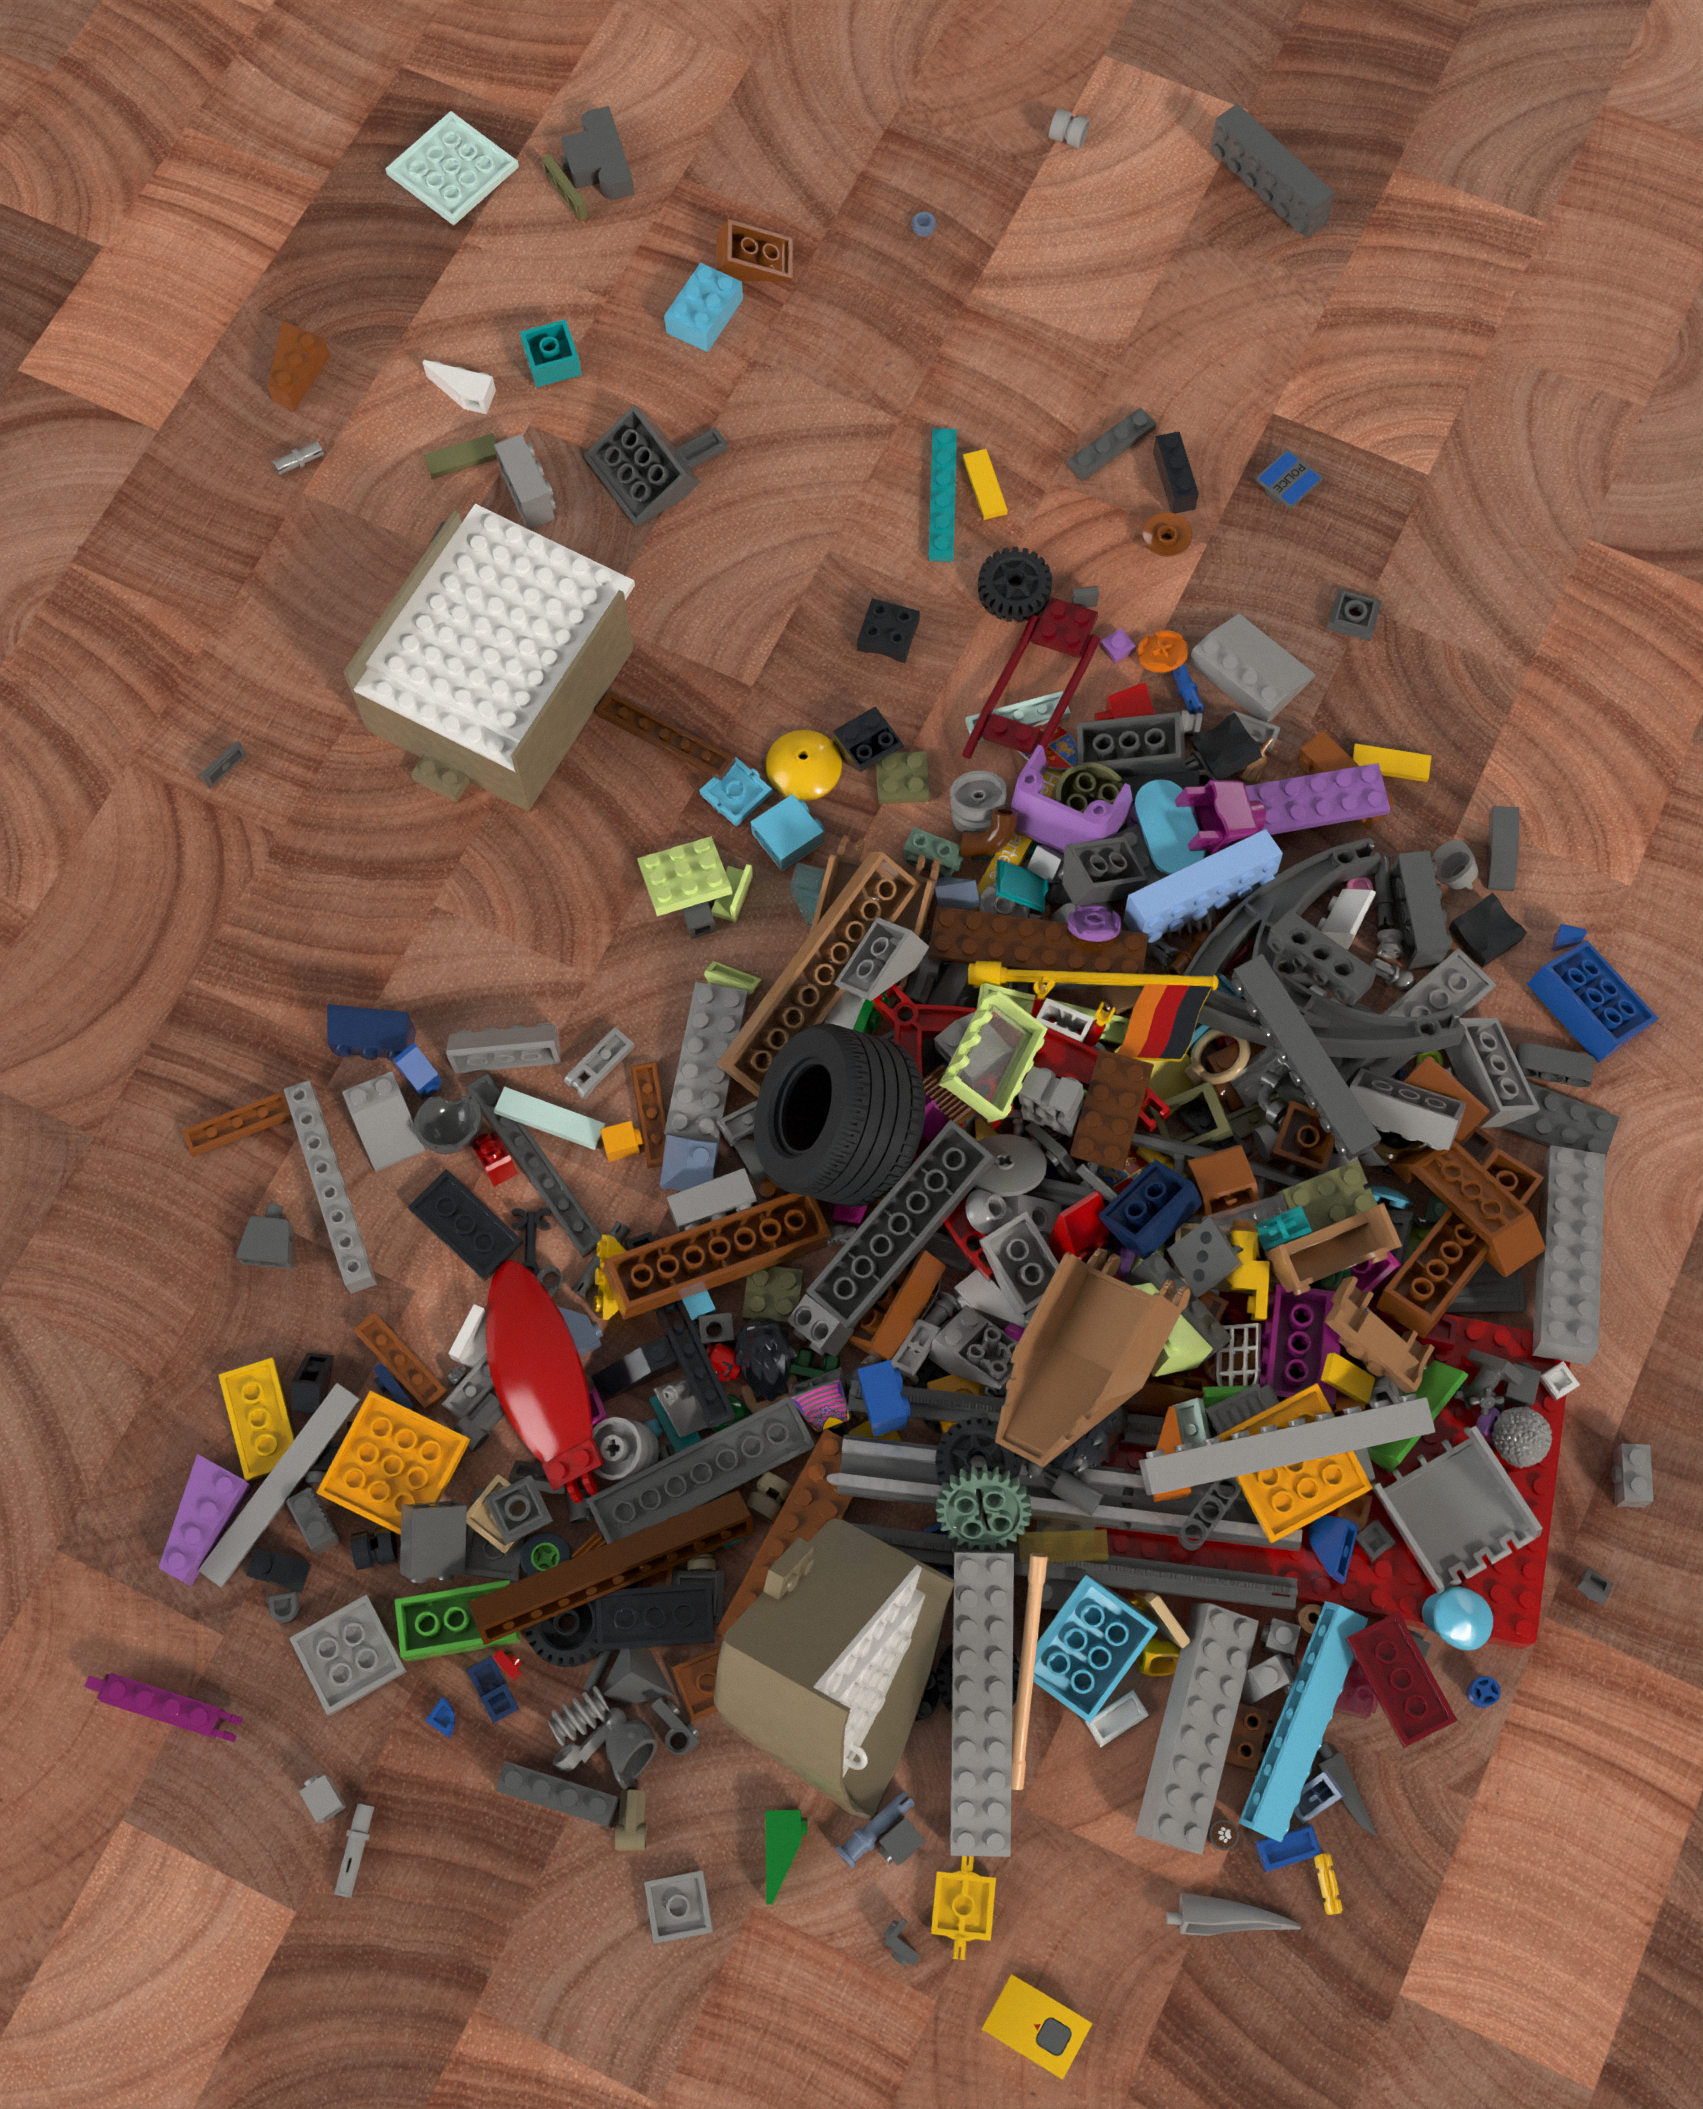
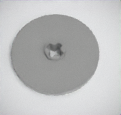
M1009 1134L993 1135L979 1140L998 1159L974 1186L976 1189L985 1190L1003 1197L1016 1196L1034 1189L1043 1180L1046 1173V1158L1038 1145H1033L1026 1138Z

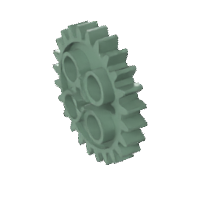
M973 1465L971 1466V1473L968 1474L965 1470L960 1469V1478L951 1474L950 1483H942V1491H938L936 1501L937 1522H941V1531L948 1530V1539L957 1536V1545L960 1546L966 1541L968 1542L969 1550L976 1544L979 1545L980 1550H984L985 1545H989L995 1551L997 1543H1000L1005 1548L1007 1547V1539L1016 1542L1017 1533L1022 1535L1025 1533V1526L1030 1524V1495H1026V1486H1019L1018 1477L1010 1480V1471L1000 1475L999 1467L996 1466L992 1472H988L987 1465H984L982 1471L978 1472ZM977 1488L981 1489L984 1510L986 1513H988V1524L990 1528H987L985 1525L982 1504L979 1503V1492Z

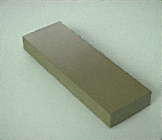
M550 154L544 156L542 160L546 176L578 220L582 221L588 218L586 203L553 157Z
M491 433L424 454L431 478L434 479L497 459L494 444L497 442L494 434Z

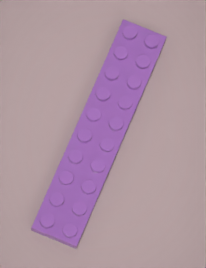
M1379 763L1245 786L1249 801L1258 800L1263 803L1266 811V822L1262 830L1266 829L1270 835L1390 813V806ZM1134 806L1131 808L1125 821L1126 829L1139 823ZM1191 806L1190 808L1192 810L1196 824L1198 826L1199 831H1201L1194 806Z

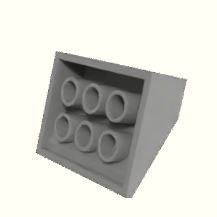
M1241 614L1234 616L1210 632L1192 650L1189 665L1252 716L1268 723L1316 676V674Z

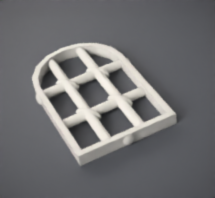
M1261 1324L1223 1326L1225 1330H1230L1232 1339L1229 1341L1228 1348H1222L1217 1353L1216 1378L1218 1386H1223L1221 1376H1229V1386H1233L1235 1375H1243V1386H1248L1249 1374H1255L1252 1385L1259 1383L1261 1372ZM1248 1328H1256V1346H1248ZM1234 1329H1244V1344H1242V1347H1234ZM1250 1350H1256L1255 1370H1248V1353H1250ZM1236 1351H1243V1368L1240 1371H1233L1234 1354H1236ZM1222 1352H1229V1369L1221 1372Z

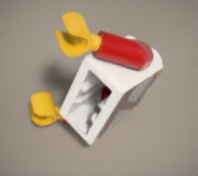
M1041 976L1033 986L1037 995L1034 997L1031 1016L1045 1027L1058 1031L1090 1047H1094L1106 1027L1105 1023L1111 1021L1115 1013V1007H1113L1111 1012H1106L1102 1008L1105 1002H1102L1095 1014L1097 1020H1094L1092 1017L1048 999L1046 995L1054 987L1055 982L1051 979L1045 985L1043 983L1044 976Z

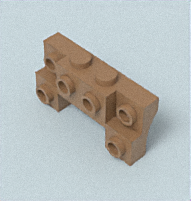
M1355 1276L1344 1278L1331 1299L1334 1306L1324 1322L1341 1336L1338 1341L1351 1356L1358 1358L1364 1363L1370 1373L1378 1377H1388L1405 1393L1416 1392L1422 1382V1374L1426 1362L1435 1347L1431 1344L1422 1346L1415 1339L1418 1335L1415 1330L1406 1331L1400 1337L1373 1312H1364L1374 1294L1371 1291H1360L1355 1286L1358 1281Z

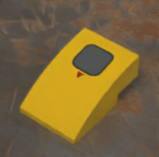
M1011 1974L982 2030L1063 2080L1093 2023Z

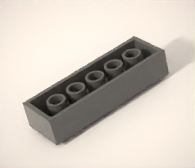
M1235 104L1216 118L1211 151L1217 158H1220L1233 173H1236L1243 179L1248 187L1256 191L1264 202L1270 204L1280 217H1284L1293 226L1294 230L1300 232L1305 238H1308L1327 224L1335 192L1240 105Z

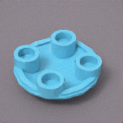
M1383 1186L1364 1187L1365 1190L1371 1189L1377 1202H1381L1382 1197L1390 1199L1389 1205L1405 1210L1408 1209V1205H1414L1408 1197L1394 1189Z

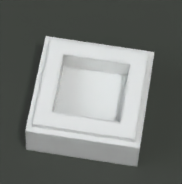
M1564 1361L1540 1376L1541 1383L1554 1401L1580 1385Z

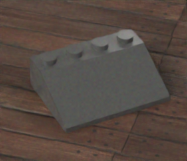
M633 405L583 455L635 526L641 525L681 501L700 483V480L649 413L636 405Z

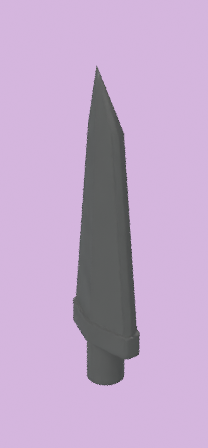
M1327 1742L1323 1743L1318 1750L1323 1759V1762L1317 1765L1320 1772L1327 1770L1345 1794L1340 1799L1358 1825L1377 1837L1345 1763L1344 1756L1341 1752L1333 1755Z

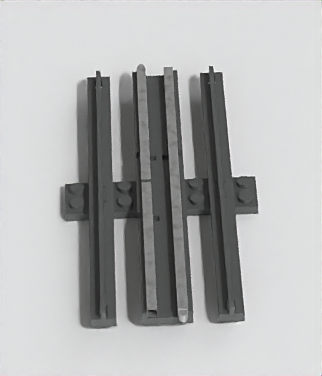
M852 1380L848 1410L867 1412L864 1400L856 1399V1397L863 1398L859 1381ZM902 1386L903 1391H900L901 1396L907 1395L911 1418L959 1423L963 1419L969 1420L970 1417H977V1419L985 1417L989 1418L990 1421L996 1420L999 1422L1001 1409L1005 1402V1398ZM1128 1413V1430L1125 1439L1121 1440L1120 1443L1156 1448L1165 1418ZM1215 1428L1209 1429L1211 1438L1218 1435ZM844 1435L840 1473L828 1475L827 1481L837 1486L838 1495L936 1507L938 1491H942V1484L938 1479L935 1466L938 1446ZM980 1455L973 1456L970 1460V1463L976 1468H981L987 1463L986 1459ZM1052 1461L1044 1466V1468H1053ZM1021 1462L1019 1486H1026V1495H1030L1031 1516L1029 1518L1037 1519L1035 1545L1007 1543V1547L1004 1548L1000 1543H997L995 1550L1013 1551L1014 1575L1028 1576L1031 1553H1040L1048 1556L1046 1578L1042 1592V1610L1059 1612L1086 1574L1108 1587L1295 1609L1296 1596L1298 1595L1296 1578L1092 1553L1095 1526L1178 1537L1183 1523L1215 1481L1191 1486L1189 1498L1154 1503L1153 1495L1146 1494L1141 1471L1126 1472L1123 1468L1101 1466V1463L1095 1466L1092 1464L1080 1472H1076V1470L1070 1472L1105 1493L1091 1516L1052 1493L1040 1475L1033 1476L1032 1479L1027 1477L1028 1472L1025 1465ZM1223 1482L1219 1484L1222 1493L1226 1495L1234 1493V1488L1230 1483ZM1241 1490L1234 1503L1206 1540L1299 1551L1302 1541V1530L1299 1528L1285 1537L1269 1543ZM1205 1505L1202 1507V1512L1206 1517L1214 1518L1217 1516V1511L1213 1506ZM849 1523L925 1564L953 1567L954 1549H968V1542L966 1541L960 1546L957 1545V1536L948 1539V1535ZM1189 1528L1185 1530L1187 1538L1200 1539V1534L1196 1529ZM975 1544L972 1549H979V1545ZM985 1545L984 1550H992L989 1545ZM1272 1593L1286 1594L1289 1597L1272 1595Z

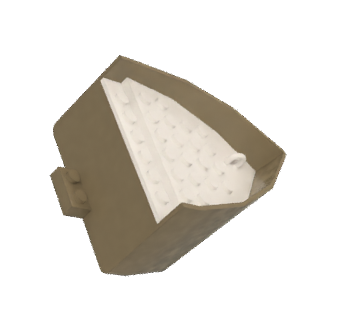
M830 1519L809 1542L798 1537L768 1570L763 1592L726 1631L723 1637L718 1659L714 1704L725 1725L848 1813L872 1820L879 1809L910 1738L934 1666L955 1580L841 1519Z

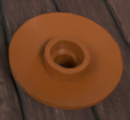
M1162 512L1153 515L1146 521L1142 537L1144 544L1151 552L1163 557H1173L1183 553L1189 547L1192 540V529L1182 516L1171 512Z

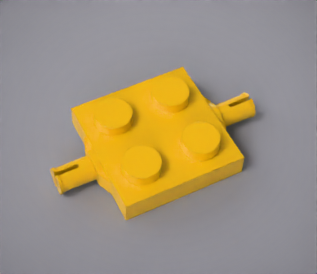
M962 1856L961 1871L953 1873L936 1872L931 1934L947 1936L954 1940L952 1959H958L960 1947V1960H965L966 1941L974 1939L991 1941L996 1878L982 1877L974 1873V1856H969L968 1865L967 1856Z

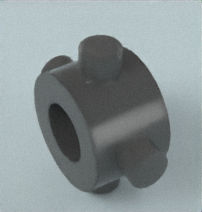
M461 1365V1367L456 1366L449 1373L447 1379L449 1380L448 1385L450 1387L453 1385L458 1386L467 1375L464 1365Z

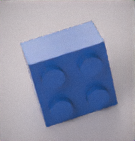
M891 1360L857 1369L859 1385L873 1436L907 1428V1419L911 1418V1410L907 1395L901 1396L900 1391H903V1381L899 1367L893 1368Z

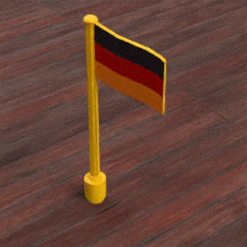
M976 961V963H969L968 985H975V988H980L983 983L1001 987L1002 983H1007V981L1037 982L1041 976H1044L1043 983H1048L1053 979L1055 983L1144 986L1133 1008L1125 1039L1116 1053L1137 1060L1181 1062L1192 1042L1199 1012L1211 989L1213 991L1216 990L1219 983L1216 975L1211 977L1012 970L1002 967V962Z

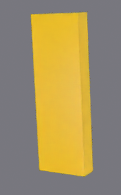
M987 449L963 454V462L983 520L1007 515L1008 509Z
M1355 744L1353 747L1352 759L1359 766L1379 763L1381 774L1384 776L1427 782L1429 779L1431 755Z

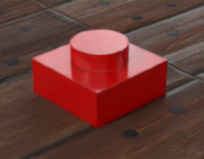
M500 1649L492 1656L514 1682L523 1675L518 1668L522 1663L511 1651L506 1655Z

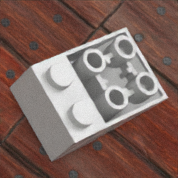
M966 1305L933 1338L928 1358L952 1375L1000 1390L1007 1383V1380L1011 1379L1013 1369L1011 1360L1018 1341L1005 1334L1000 1328Z

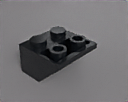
M876 706L833 731V743L839 750L841 757L847 765L859 772L864 771L904 747V744Z

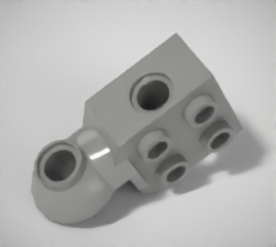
M976 1189L970 1193L965 1206L970 1224L976 1231L987 1235L1027 1211L1045 1242H1047L1056 1220L1062 1212L1061 1204L1024 1194L1003 1197L981 1189Z

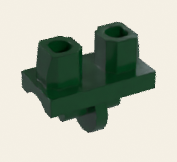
M800 1348L796 1361L793 1360L790 1373L814 1378L839 1368L840 1356L833 1357L826 1353L822 1367L812 1365L814 1350ZM801 1377L800 1383L808 1380V1378Z

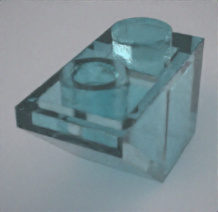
M797 862L790 883V895L807 925L812 926L826 870Z

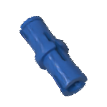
M1182 664L1178 667L1179 672L1176 669L1171 671L1178 685L1177 692L1183 698L1189 714H1196L1198 712L1197 708L1202 712L1204 706L1197 693V684L1192 681L1187 666Z

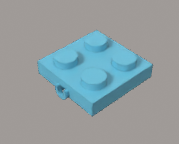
M735 757V764L722 781L713 777L699 791L700 795L713 808H716L719 814L721 813L737 827L772 794V788L759 778L760 775L754 768L750 770Z

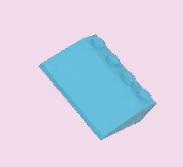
M1086 1574L1037 1642L1033 1682L1090 1723L1158 1629V1622L1136 1605Z

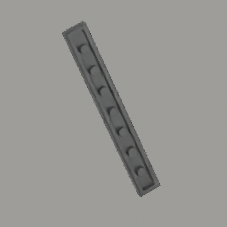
M487 1072L465 1086L468 1093L475 1097L482 1113L542 1200L551 1210V1213L581 1256L584 1258L596 1250L599 1240L601 1241L602 1235L526 1126L494 1113L502 1092Z

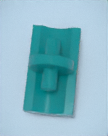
M1301 1206L1254 1225L1265 1252L1313 1233Z

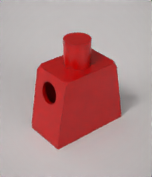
M1146 682L1108 696L1106 711L1094 713L1095 721L1155 715Z

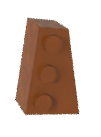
M282 321L267 384L274 403L295 411L330 356L324 338Z

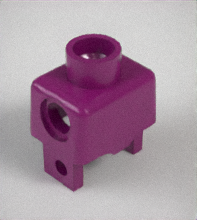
M1210 780L1205 786L1185 787L1174 800L1176 807L1194 806L1201 829L1188 843L1189 851L1207 850L1208 855L1211 856L1256 834L1265 826L1266 811L1263 803L1258 800L1249 801L1245 785L1241 781Z

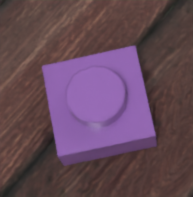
M1122 628L1101 640L1100 646L1114 664L1135 652L1136 646Z
M1495 1407L1489 1409L1488 1415L1484 1416L1481 1414L1476 1422V1427L1486 1442L1494 1445L1492 1441L1494 1424L1501 1414Z

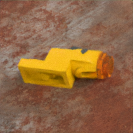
M1233 1220V1227H1230V1234L1227 1236V1239L1243 1265L1227 1276V1282L1231 1290L1253 1292V1296H1248L1247 1313H1252L1251 1320L1264 1321L1267 1319L1270 1262L1257 1261V1258H1260L1256 1222Z

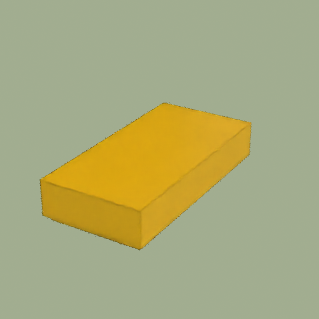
M1329 1353L1327 1354L1321 1380L1363 1405L1369 1404L1375 1377L1338 1354Z

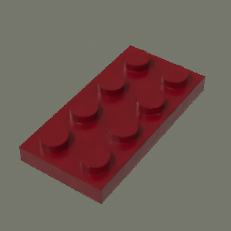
M1399 1611L1345 1638L1403 1748L1458 1721Z

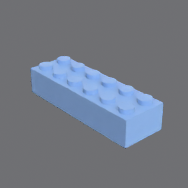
M1266 829L1128 895L1123 921L1130 931L1149 934L1148 942H1155L1162 934L1168 931L1175 932L1193 919L1195 921L1200 920L1208 912L1216 908L1218 910L1222 909L1230 901L1238 897L1240 899L1245 898L1253 890L1275 879L1283 853Z

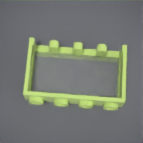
M999 990L983 996L939 1086L948 1089L988 1119V1123L1004 1119L1012 1109L1010 1104L1014 1096L1022 1089L1023 1083L1021 1082L1025 1074L1030 1071L1034 1064L1033 1058L1036 1052L1044 1044L1045 1039L1043 1037L1048 1028Z

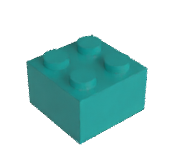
M566 319L519 332L523 351L536 388L582 375L579 356Z

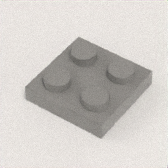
M704 1871L644 1882L654 1944L713 1933Z

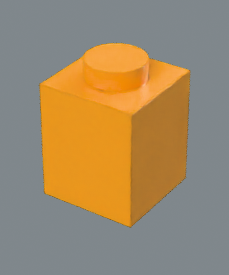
M632 1121L600 1129L609 1162L640 1154L638 1145L643 1144L639 1128L634 1129Z

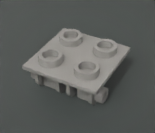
M685 1377L654 1389L680 1438L708 1428Z

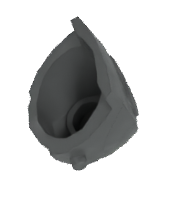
M644 1721L620 1722L606 1733L607 1756L614 1769L615 1777L623 1789L635 1790L638 1787L636 1779L648 1766L658 1748V1743L651 1727Z

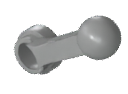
M611 1708L612 1714L606 1712L607 1721L605 1723L602 1722L581 1745L571 1742L563 1747L555 1756L552 1764L559 1771L568 1773L577 1766L580 1760L585 1763L606 1740V1733L620 1722H626L625 1713L619 1708Z

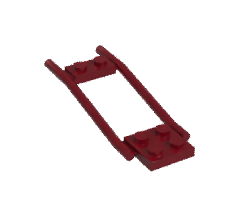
M1051 597L1042 619L1035 615L1030 616L1019 642L979 715L963 750V757L971 759L981 737L984 740L1029 755L1034 753L1038 745L1043 746L1044 752L1046 751L1100 642L1099 636L1090 635L1098 619L1097 611ZM1030 641H1033V644L1076 658L1081 657L1044 731L994 713L992 714Z

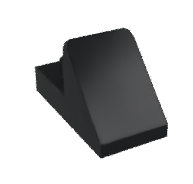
M256 1548L246 1576L302 1593L312 1565L282 1553L275 1554Z

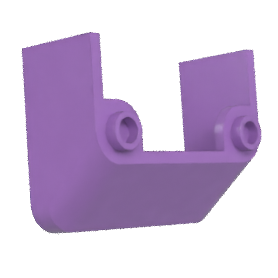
M1038 745L1017 779L1010 807L1018 811L1015 832L1063 854L1067 844L1114 838L1134 805L1130 785L1124 784L1113 804L1097 800L1090 803L1084 813L1079 812L1040 794L1044 786L1042 775L1047 769L1048 764L1043 746Z

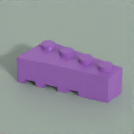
M197 1454L159 1569L191 1587L200 1573L198 1571L220 1541L252 1489V1486L242 1478Z

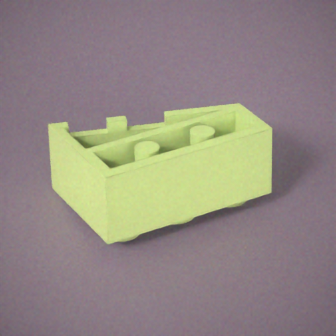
M1152 1283L1133 1286L1150 1295L1159 1293ZM1180 1314L1151 1370V1374L1155 1377L1197 1368L1213 1348Z

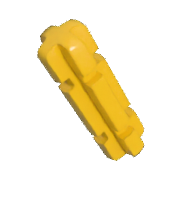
M1329 1853L1316 1855L1314 1860L1316 1869L1319 1868L1320 1872L1317 1874L1322 1898L1326 1900L1324 1902L1325 1912L1327 1915L1339 1914L1343 1909L1341 1900L1337 1898L1339 1890L1335 1872L1331 1870V1866H1333L1331 1855Z

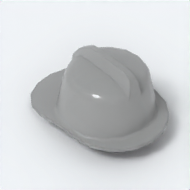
M1452 840L1442 844L1432 856V860L1436 861V877L1439 882L1447 884L1454 890L1465 887L1470 890L1473 889L1472 882L1478 875V866L1468 845L1461 840Z

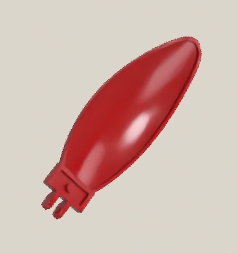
M508 1260L502 1263L495 1272L487 1301L486 1348L493 1385L512 1427L530 1451L543 1463L542 1467L552 1490H558L567 1485V1491L571 1499L577 1504L582 1501L583 1496L576 1480L582 1477L583 1485L588 1494L591 1496L597 1494L598 1488L591 1472L605 1465L593 1439L591 1406L583 1366L566 1321L546 1288L530 1269L519 1262Z

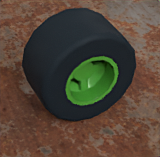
M540 1532L531 1536L524 1544L520 1553V1564L526 1576L530 1577L534 1573L542 1572L559 1565L563 1561L573 1559L571 1557L573 1553L569 1544L560 1535L552 1532Z

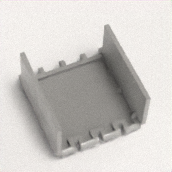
M1476 1426L1464 1428V1432L1469 1439L1454 1448L1451 1447L1447 1439L1442 1441L1441 1443L1447 1452L1427 1463L1422 1454L1417 1456L1422 1467L1405 1477H1402L1397 1469L1393 1470L1392 1473L1397 1481L1383 1489L1380 1483H1371L1374 1494L1439 1595L1446 1589L1462 1583L1456 1573L1461 1570L1466 1579H1469L1487 1568L1481 1557L1486 1555L1490 1563L1494 1564L1512 1553L1507 1542L1511 1540L1518 1550L1539 1537L1543 1529Z

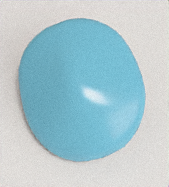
M1458 1586L1450 1587L1440 1595L1435 1593L1428 1597L1422 1608V1619L1427 1628L1438 1634L1445 1642L1455 1648L1467 1651L1475 1650L1483 1646L1491 1635L1493 1628L1492 1611L1484 1598L1472 1590Z

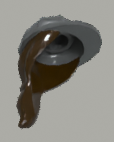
M1376 1130L1381 1137L1380 1142L1377 1146L1359 1155L1358 1160L1369 1166H1386L1389 1162L1398 1161L1406 1155L1410 1156L1411 1154L1423 1152L1428 1147V1143L1419 1140L1402 1143L1388 1132Z

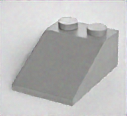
M877 917L834 985L871 1001L915 970L929 946L913 931Z
M393 1071L342 1091L375 1172L426 1151L414 1133V1120Z
M1025 1211L979 1240L1001 1291L1015 1314L1025 1313L1039 1304L1059 1266L1028 1212Z

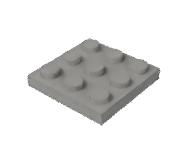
M367 1594L289 1638L328 1716L333 1715L407 1672Z

